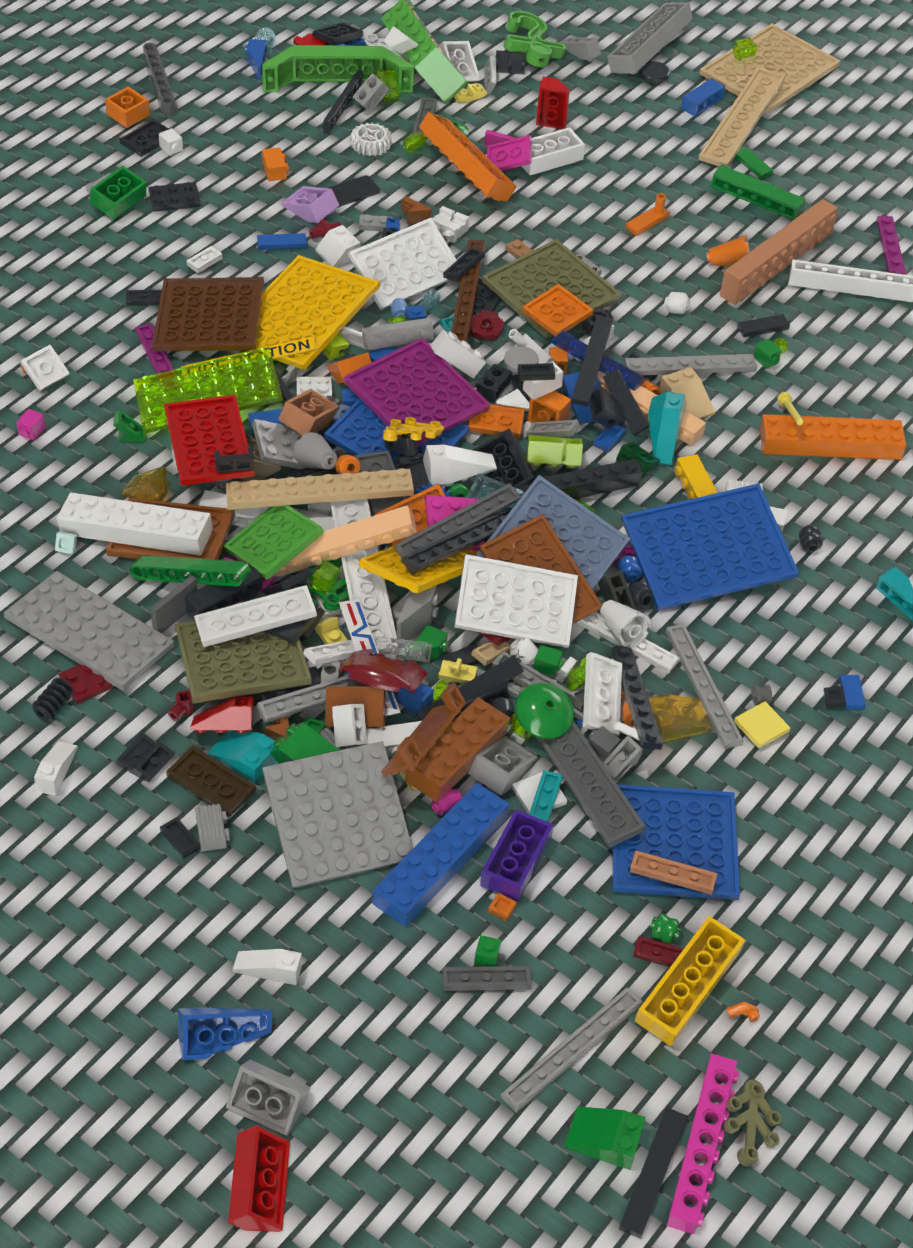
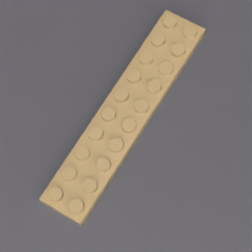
M758 67L699 154L698 160L719 167L721 165L728 167L785 81L786 75Z
M403 468L375 472L363 471L352 474H326L324 476L288 477L285 479L271 478L268 480H251L246 482L234 481L226 483L227 509L413 496L414 488L410 469Z

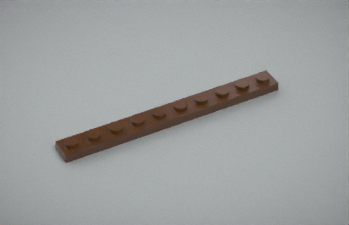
M469 240L467 251L472 247L484 252L485 240ZM482 260L461 278L451 332L461 342L462 340L468 342Z

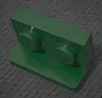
M634 442L622 445L616 457L618 462L636 459L643 471L641 478L645 477L649 468L657 467L660 462L658 458Z

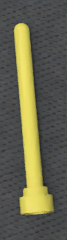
M787 392L780 393L777 397L778 403L782 407L787 408L797 425H802L804 421L792 405L790 394Z

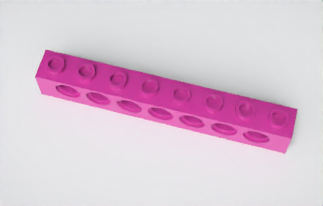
M715 1054L710 1056L667 1222L668 1227L694 1234L696 1227L702 1226L705 1213L701 1212L702 1205L707 1206L710 1192L706 1191L707 1184L712 1185L715 1171L711 1170L712 1163L717 1164L720 1150L716 1149L717 1143L722 1144L725 1133L721 1126L722 1123L728 1120L730 1113L726 1109V1101L734 1096L735 1090H731L732 1083H737L739 1071L735 1070L737 1065L735 1060ZM716 1081H721L724 1085H720ZM711 1101H717L719 1104H713ZM706 1120H710L714 1122V1124H708ZM701 1140L709 1142V1145L703 1144ZM695 1161H702L705 1165H698ZM695 1181L700 1186H693L690 1182ZM685 1202H690L695 1207H688L685 1205Z

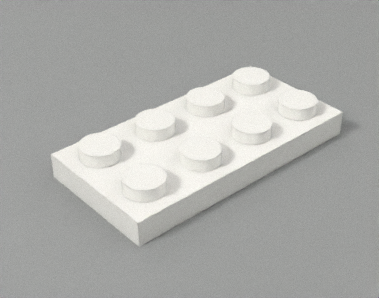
M593 652L586 654L583 727L597 731L601 726H604L615 736H619L620 732L615 729L617 721L620 722L622 663Z

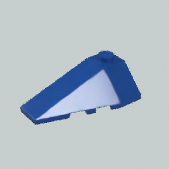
M232 1008L178 1009L177 1032L182 1060L206 1059L222 1050H229L237 1044L249 1042L272 1032V1010Z

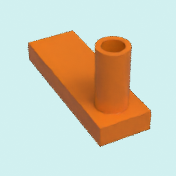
M663 193L657 194L655 207L627 222L625 229L638 236L669 218L670 212L664 208L666 195Z

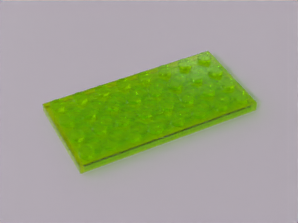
M269 347L133 379L145 434L168 428L164 404L236 394L239 411L283 401Z

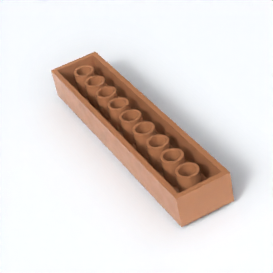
M824 199L820 200L724 271L720 297L733 305L738 304L748 295L753 294L756 289L763 286L768 280L773 279L780 271L782 272L788 265L792 264V259L796 260L802 257L808 250H812L816 244L821 243L827 236L833 233L838 207Z

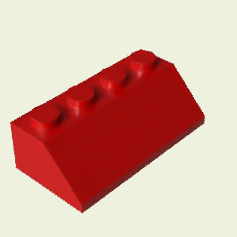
M257 1125L237 1133L228 1223L249 1231L280 1232L283 1230L290 1150L289 1141Z

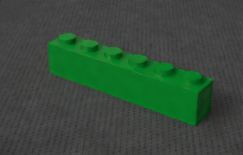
M721 165L712 178V188L791 220L796 219L803 211L806 198Z

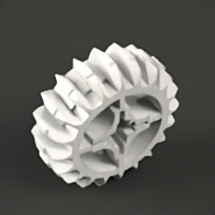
M366 122L365 125L360 124V126H356L352 130L350 141L351 147L358 154L362 153L363 156L369 155L370 157L374 155L376 157V155H382V153L390 150L392 138L391 132L384 125L380 126L379 123L373 124L372 122L368 124Z

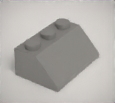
M249 1060L239 1068L226 1108L288 1136L305 1106L311 1087L253 1060Z

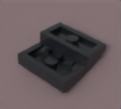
M142 732L118 757L116 763L138 778L150 782L171 760L175 753L162 742L156 743Z

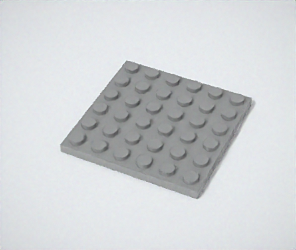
M383 741L262 768L292 889L396 865L413 849L393 775H382L381 773L389 762Z

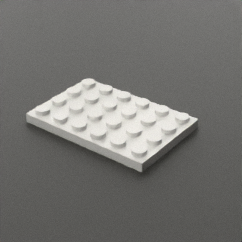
M432 218L350 251L348 254L359 275L380 281L381 287L372 297L381 311L391 307L392 301L396 298L407 300L450 281L443 278V272L457 261Z
M466 554L454 627L514 639L521 637L523 639L529 638L532 642L568 648L578 575Z

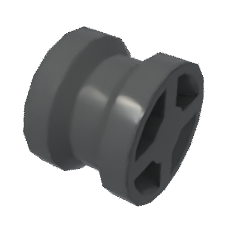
M769 684L763 685V687L752 686L751 695L754 705H759L765 701L768 704L772 702V690Z

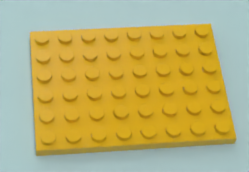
M298 255L263 291L256 349L314 336L316 349L274 359L305 370L381 287L380 281Z

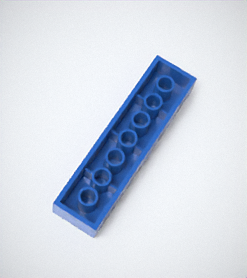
M476 782L373 890L372 904L404 927H407L508 819L510 804Z

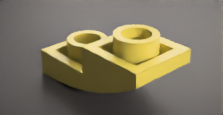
M468 84L467 89L462 88L454 98L457 103L470 102L486 96L487 92L481 84Z

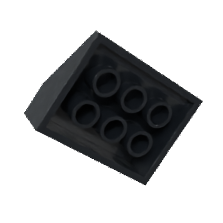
M510 428L473 449V451L492 454L497 467L496 471L481 476L474 475V479L483 497L509 483L519 496L522 497L536 479L518 439Z

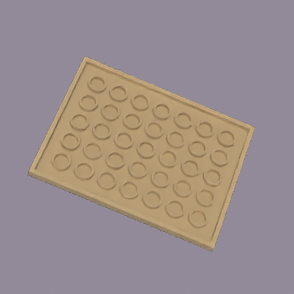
M770 24L702 67L699 74L710 80L712 78L725 86L726 90L739 96L758 67L786 75L785 81L764 111L769 113L840 66L841 61L780 27Z

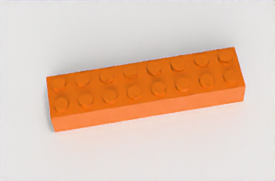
M428 112L419 126L423 131L422 134L431 139V143L439 147V151L447 155V159L456 164V168L464 172V176L473 181V185L481 189L484 196L488 198L493 197L497 201L507 202L517 186L449 119Z
M763 414L760 425L762 454L902 460L906 448L902 420L801 416L804 422L802 425H797L791 415Z

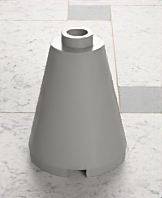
M305 433L294 445V458L305 468L332 469L337 462L336 454L326 440L318 433Z

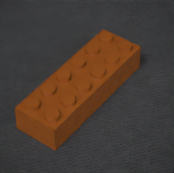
M478 697L444 730V734L436 740V744L420 760L418 767L412 771H406L404 781L438 802L471 769L476 755L500 740L507 733L511 718Z

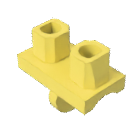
M459 658L457 662L443 660L438 678L442 679V682L446 684L449 682L453 683L454 681L459 682L463 686L475 678L477 667L462 664V659Z

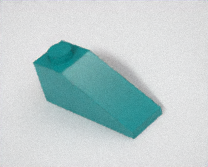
M894 567L879 577L876 589L913 620L912 584L903 572Z

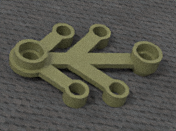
M757 1080L746 1082L742 1094L737 1097L733 1096L726 1101V1107L730 1112H736L742 1107L743 1103L749 1101L748 1110L736 1118L728 1119L724 1123L725 1130L732 1134L738 1131L742 1124L747 1122L745 1147L737 1152L738 1161L746 1167L754 1164L758 1159V1151L755 1148L756 1127L764 1138V1143L767 1147L773 1148L780 1142L778 1134L770 1132L758 1113L759 1106L766 1116L765 1119L769 1126L773 1127L781 1122V1115L777 1111L771 1110L764 1099V1087Z

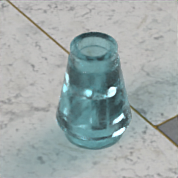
M430 289L426 291L419 305H422L426 313L439 303L441 296L436 290Z

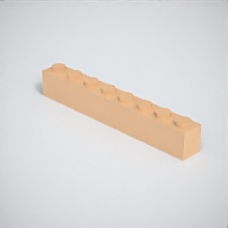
M601 364L597 377L600 385L611 394L602 377L613 370ZM622 376L649 422L648 411L651 399L658 395ZM685 411L678 439L693 446L704 435L706 422Z
M407 505L324 531L321 536L276 572L275 577L284 576L313 565H320L323 562L336 560L365 549H372L375 546L391 543L394 540L408 538L417 533L414 515Z

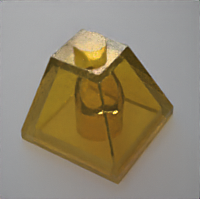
M162 466L133 476L121 491L122 495L128 498L164 501L163 498L168 493L166 468Z

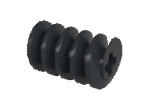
M54 678L51 684L33 702L32 708L35 714L43 721L51 722L52 717L57 714L56 711H60L61 706L66 704V700L71 698L70 693L74 691L72 686L64 679Z

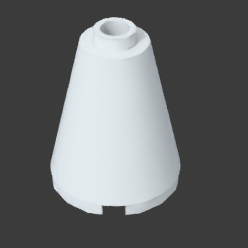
M613 600L603 603L600 613L620 644L624 647L629 645L634 647L648 635L647 628L651 626V622L645 613Z

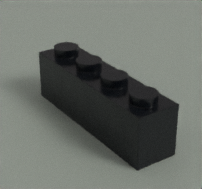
M247 563L251 573L240 586L206 584L203 588L185 597L186 610L194 618L195 615L232 606L243 600L252 590H261L262 576Z

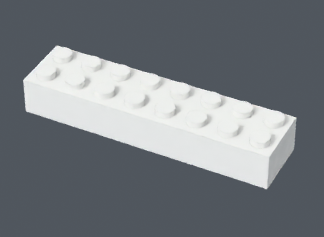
M71 492L56 518L61 532L75 534L77 537L199 556L202 555L213 531L210 513Z

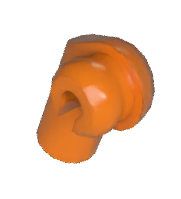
M741 1002L727 1008L730 1018L741 1014L748 1016L751 1022H755L760 1018L759 1009L747 1002Z

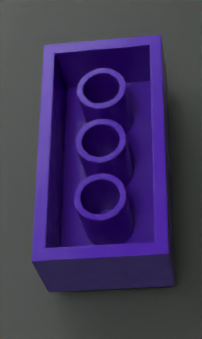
M515 809L481 872L480 886L519 902L552 839L554 824Z

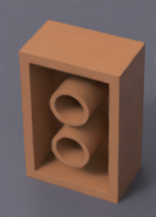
M309 389L286 401L278 420L283 422L285 426L296 430L301 436L309 432L317 433L330 426V422L340 406L316 391Z

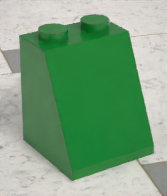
M303 722L297 725L294 723L289 726L285 731L287 734L284 737L278 738L273 743L274 747L269 753L281 764L340 750Z

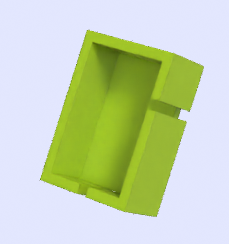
M529 435L527 462H531L530 464L540 466L541 463H548V466L559 467V464H565L567 468H577V466H581L582 439Z

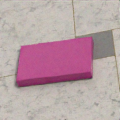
M527 135L487 146V157L501 171L532 164V137Z

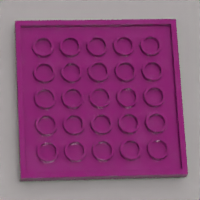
M423 338L344 376L343 379L347 386L388 427H390L391 419H399L401 424H405V418L412 417L418 423L430 424L431 421L440 422L444 426L443 434L488 410L490 407V403L445 359L434 353L430 344ZM425 432L422 433L421 440H417V447L431 440V438L425 437Z

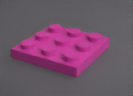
M426 495L424 501L427 528L479 499ZM482 541L466 550L480 551L479 547L485 542Z

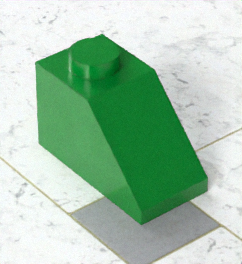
M426 625L410 650L409 661L412 660L418 664L438 659L442 652H446L448 649V633Z

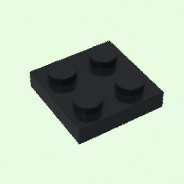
M309 567L290 573L262 590L264 594L271 595L294 589L293 586L307 582V577L311 576L313 572Z

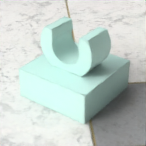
M61 531L57 532L55 551L73 555L76 550L77 535Z

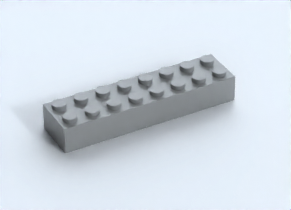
M664 3L607 56L611 73L636 74L693 19L690 3Z

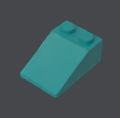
M228 730L207 752V755L253 784H256L264 776L263 767L272 766L277 762L269 753L273 749L275 741L264 734L252 731L237 733L236 730Z

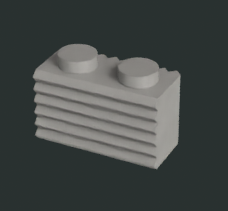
M220 804L196 807V821L201 852L226 848V841H230L228 828L224 829L223 825L227 823L226 812H221Z

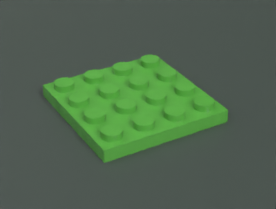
M289 505L273 506L228 541L224 548L240 561L249 563L261 576L268 580L321 536L324 530L321 526Z

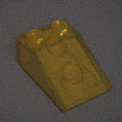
M668 694L648 698L663 742L713 730L699 698Z

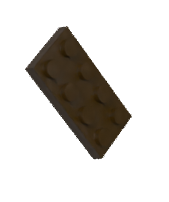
M193 745L166 771L167 777L211 806L220 804L221 812L225 811L228 817L256 791L254 784Z

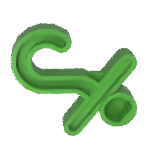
M524 11L510 13L506 23L508 31L516 33L519 27L530 31L526 37L508 34L503 45L506 50L526 53L525 59L527 62L536 67H546L550 58H563L566 50L564 44L543 40L548 29L544 20Z

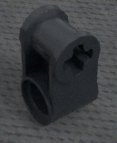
M411 433L398 435L396 441L384 440V444L389 451L405 456H412L418 453L417 440L410 439Z

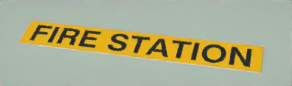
M314 336L181 366L182 378L187 379L316 349Z

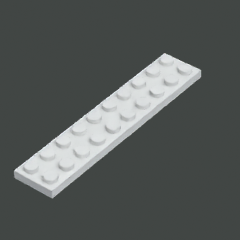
M367 499L330 502L335 528L371 517ZM375 546L372 549H365L355 554L341 557L349 600L360 599L378 652L399 651L385 579L359 567V559L379 552L378 547Z

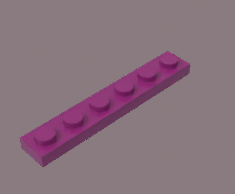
M877 216L876 223L887 272L906 275L893 216Z

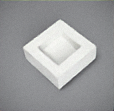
M570 657L560 669L556 680L563 683L566 678L570 679L576 671L574 666L577 660Z

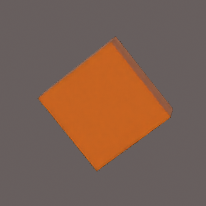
M498 893L488 907V912L507 921L517 902Z

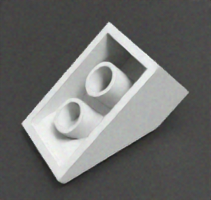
M443 41L439 47L464 76L466 81L480 82L469 41Z

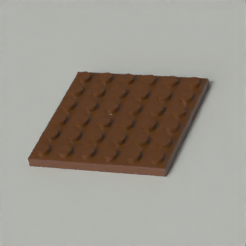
M264 277L164 278L152 343L153 351L256 350Z

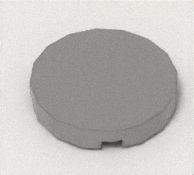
M523 346L509 349L504 356L506 368L517 374L518 364H538L539 360L534 350Z

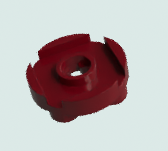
M483 310L480 311V314L472 316L470 330L474 338L495 341L503 332L504 322L496 312Z

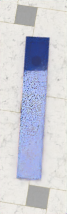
M564 331L552 340V344L576 358L584 360L588 347L584 342ZM605 354L603 355L599 371L608 374L618 368L627 386L634 391L645 382V377Z

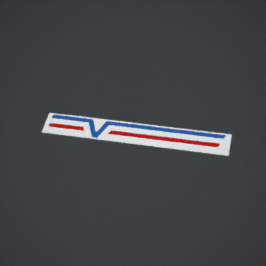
M360 599L339 602L355 650L373 649V654H379ZM386 690L385 716L400 713L393 691Z

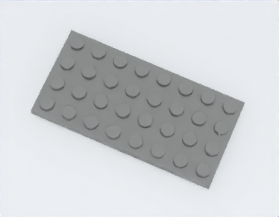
M58 571L50 575L4 612L5 619L78 664L86 665L92 669L93 673L102 675L104 680L122 691L174 647L172 639L157 632L152 627Z

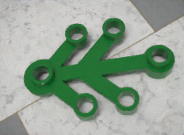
M340 558L324 562L325 567L328 569V580L319 574V571L315 568H311L314 575L307 577L311 580L307 586L309 593L317 594L323 600V606L331 611L340 609L339 602L349 599L347 588L344 592L336 594V591L346 586L345 577L336 582V568L339 566ZM319 584L328 590V594L319 588Z

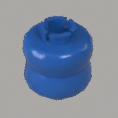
M627 555L618 561L617 569L618 571L622 570L626 582H636L642 576V568L637 557Z

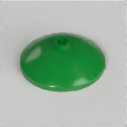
M546 682L533 683L524 688L517 698L515 706L517 719L529 734L537 738H558L566 733L572 725L574 719L573 704L568 695L556 685Z

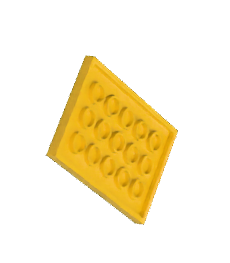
M394 545L359 559V567L366 569L369 573L379 575L382 579L390 580L397 586L405 587L413 593H421L424 590L462 575L465 555L476 556L478 551H461L412 575L401 562V557L395 551Z

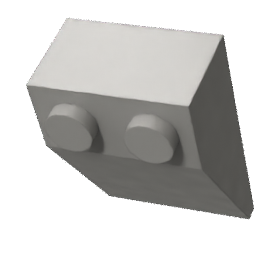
M437 586L424 590L421 593L410 591L397 621L399 648H402L424 630L426 625L430 626L433 619L437 618L439 613V607H437L439 601Z
M504 736L476 755L468 774L474 777L477 782L489 787L492 792L503 795L512 788L513 783H516L538 757Z

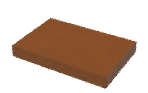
M326 686L325 727H334L332 707L348 704H364L366 727H385L386 690L373 686Z

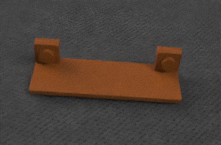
M456 683L449 684L441 693L443 702L446 705L432 708L409 737H405L397 747L398 751L381 771L382 775H395L400 771H412L418 767L420 760L427 755L428 750L436 744V740L444 734V730L453 723L452 720L461 712L462 707L466 704Z

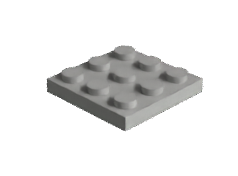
M254 419L252 427L262 462L296 469L305 468L294 458V445L296 441L302 438L296 430L283 424Z

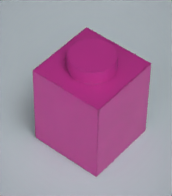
M28 409L17 421L18 434L24 438L35 440L45 428L44 414Z

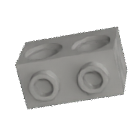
M372 73L357 90L353 98L371 113L390 89Z

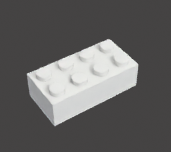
M570 127L532 138V164L522 167L529 175H534L581 161L584 158L585 144Z

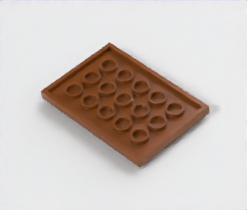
M129 498L128 501L210 513L213 531L201 556L109 542L106 553L107 556L139 559L141 556L218 560L235 518V509L228 510L227 508Z
M543 514L479 547L484 558L578 575L572 625L601 610V602Z

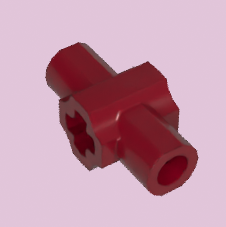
M321 220L315 228L309 229V235L311 239L324 238L329 230L342 224L340 221L330 224L326 220Z
M189 689L178 691L175 695L176 703L168 711V716L171 719L177 721L181 716L190 715L194 711V703H192Z

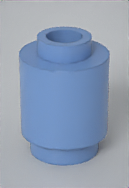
M396 298L391 303L392 319L397 323L406 320L405 310L407 303L402 298Z

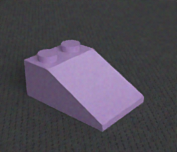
M302 186L283 201L281 205L307 222L319 223L321 220H324V217L332 214L339 206V203L332 189Z

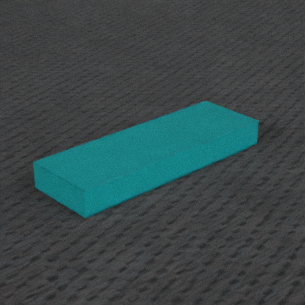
M543 770L529 815L549 822L563 775Z

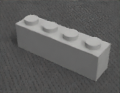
M428 318L361 328L363 345L367 350L410 344L421 338L426 341L434 340L433 324Z

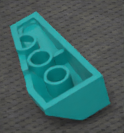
M665 392L651 399L648 417L653 456L660 460L659 464L672 466L686 408L685 394Z

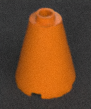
M747 235L710 248L709 252H706L707 262L717 266H732L749 253L748 241L745 242V239L748 238Z

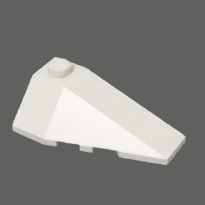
M427 445L423 457L429 483L433 486L439 483L440 487H448L456 481L462 480L463 482L468 480V477L474 475L481 476L497 469L492 454L448 445Z

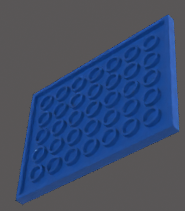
M759 483L633 512L621 517L634 553L639 560L646 583L653 591V600L657 610L787 580L799 575V571Z

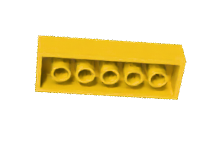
M708 916L639 1008L634 1022L672 1047L739 955L745 939Z

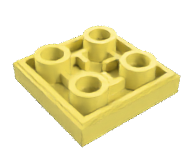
M766 701L734 719V723L758 748L765 746L790 731V727Z

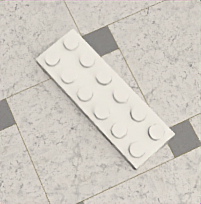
M305 585L195 615L194 618L202 645L207 647L316 617L317 614L308 587Z

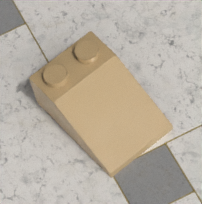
M691 367L661 377L660 394L665 392L685 394V411L699 419L715 415V410L702 381Z

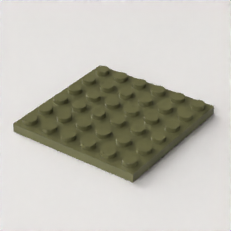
M558 239L482 276L484 284L545 338L553 334L523 313L522 306L554 286L561 285L593 310L594 307L600 310V308H604L621 298V293Z
M196 621L175 624L192 703L311 684V676L299 639L293 644L261 631L203 647Z

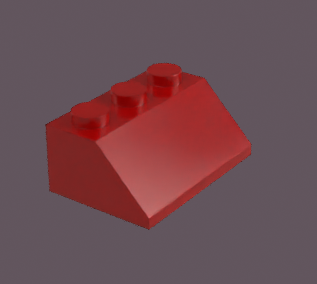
M542 77L539 86L536 125L562 130L566 128L570 90L556 78Z

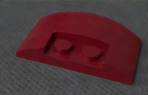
M373 649L353 652L338 670L340 673L346 670V672L350 673L349 678L369 686L399 692L401 687L407 690L410 689V693H415L428 675L421 666L412 660L407 664L400 659H389L383 654H373Z

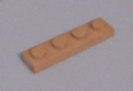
M635 851L630 867V872L710 895H712L717 873L640 851Z

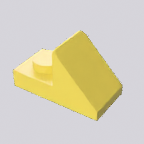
M338 617L322 619L315 627V631L325 645L347 641V638L338 627Z

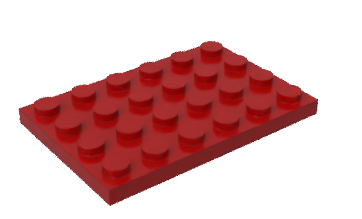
M236 394L164 404L181 486L254 476V470L219 474L216 472L215 450H218L219 456L247 454L248 443Z

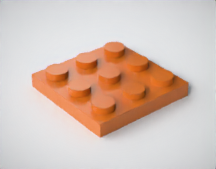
M559 284L522 306L523 313L555 337H559L593 315L591 307Z

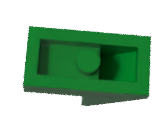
M118 410L114 415L113 424L119 430L118 442L143 443L146 437V428L121 410Z

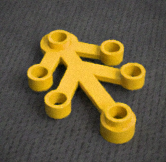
M406 417L405 424H401L399 419H391L390 427H386L383 431V439L386 441H396L398 435L411 433L410 439L421 440L423 432H425V437L433 439L442 434L444 426L437 421H431L430 424L418 423L412 417Z

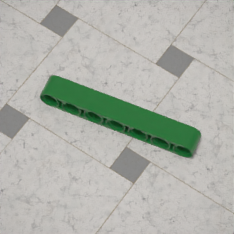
M141 556L130 567L131 576L137 580L182 583L192 575L197 578V584L240 586L251 573L249 565L242 561Z

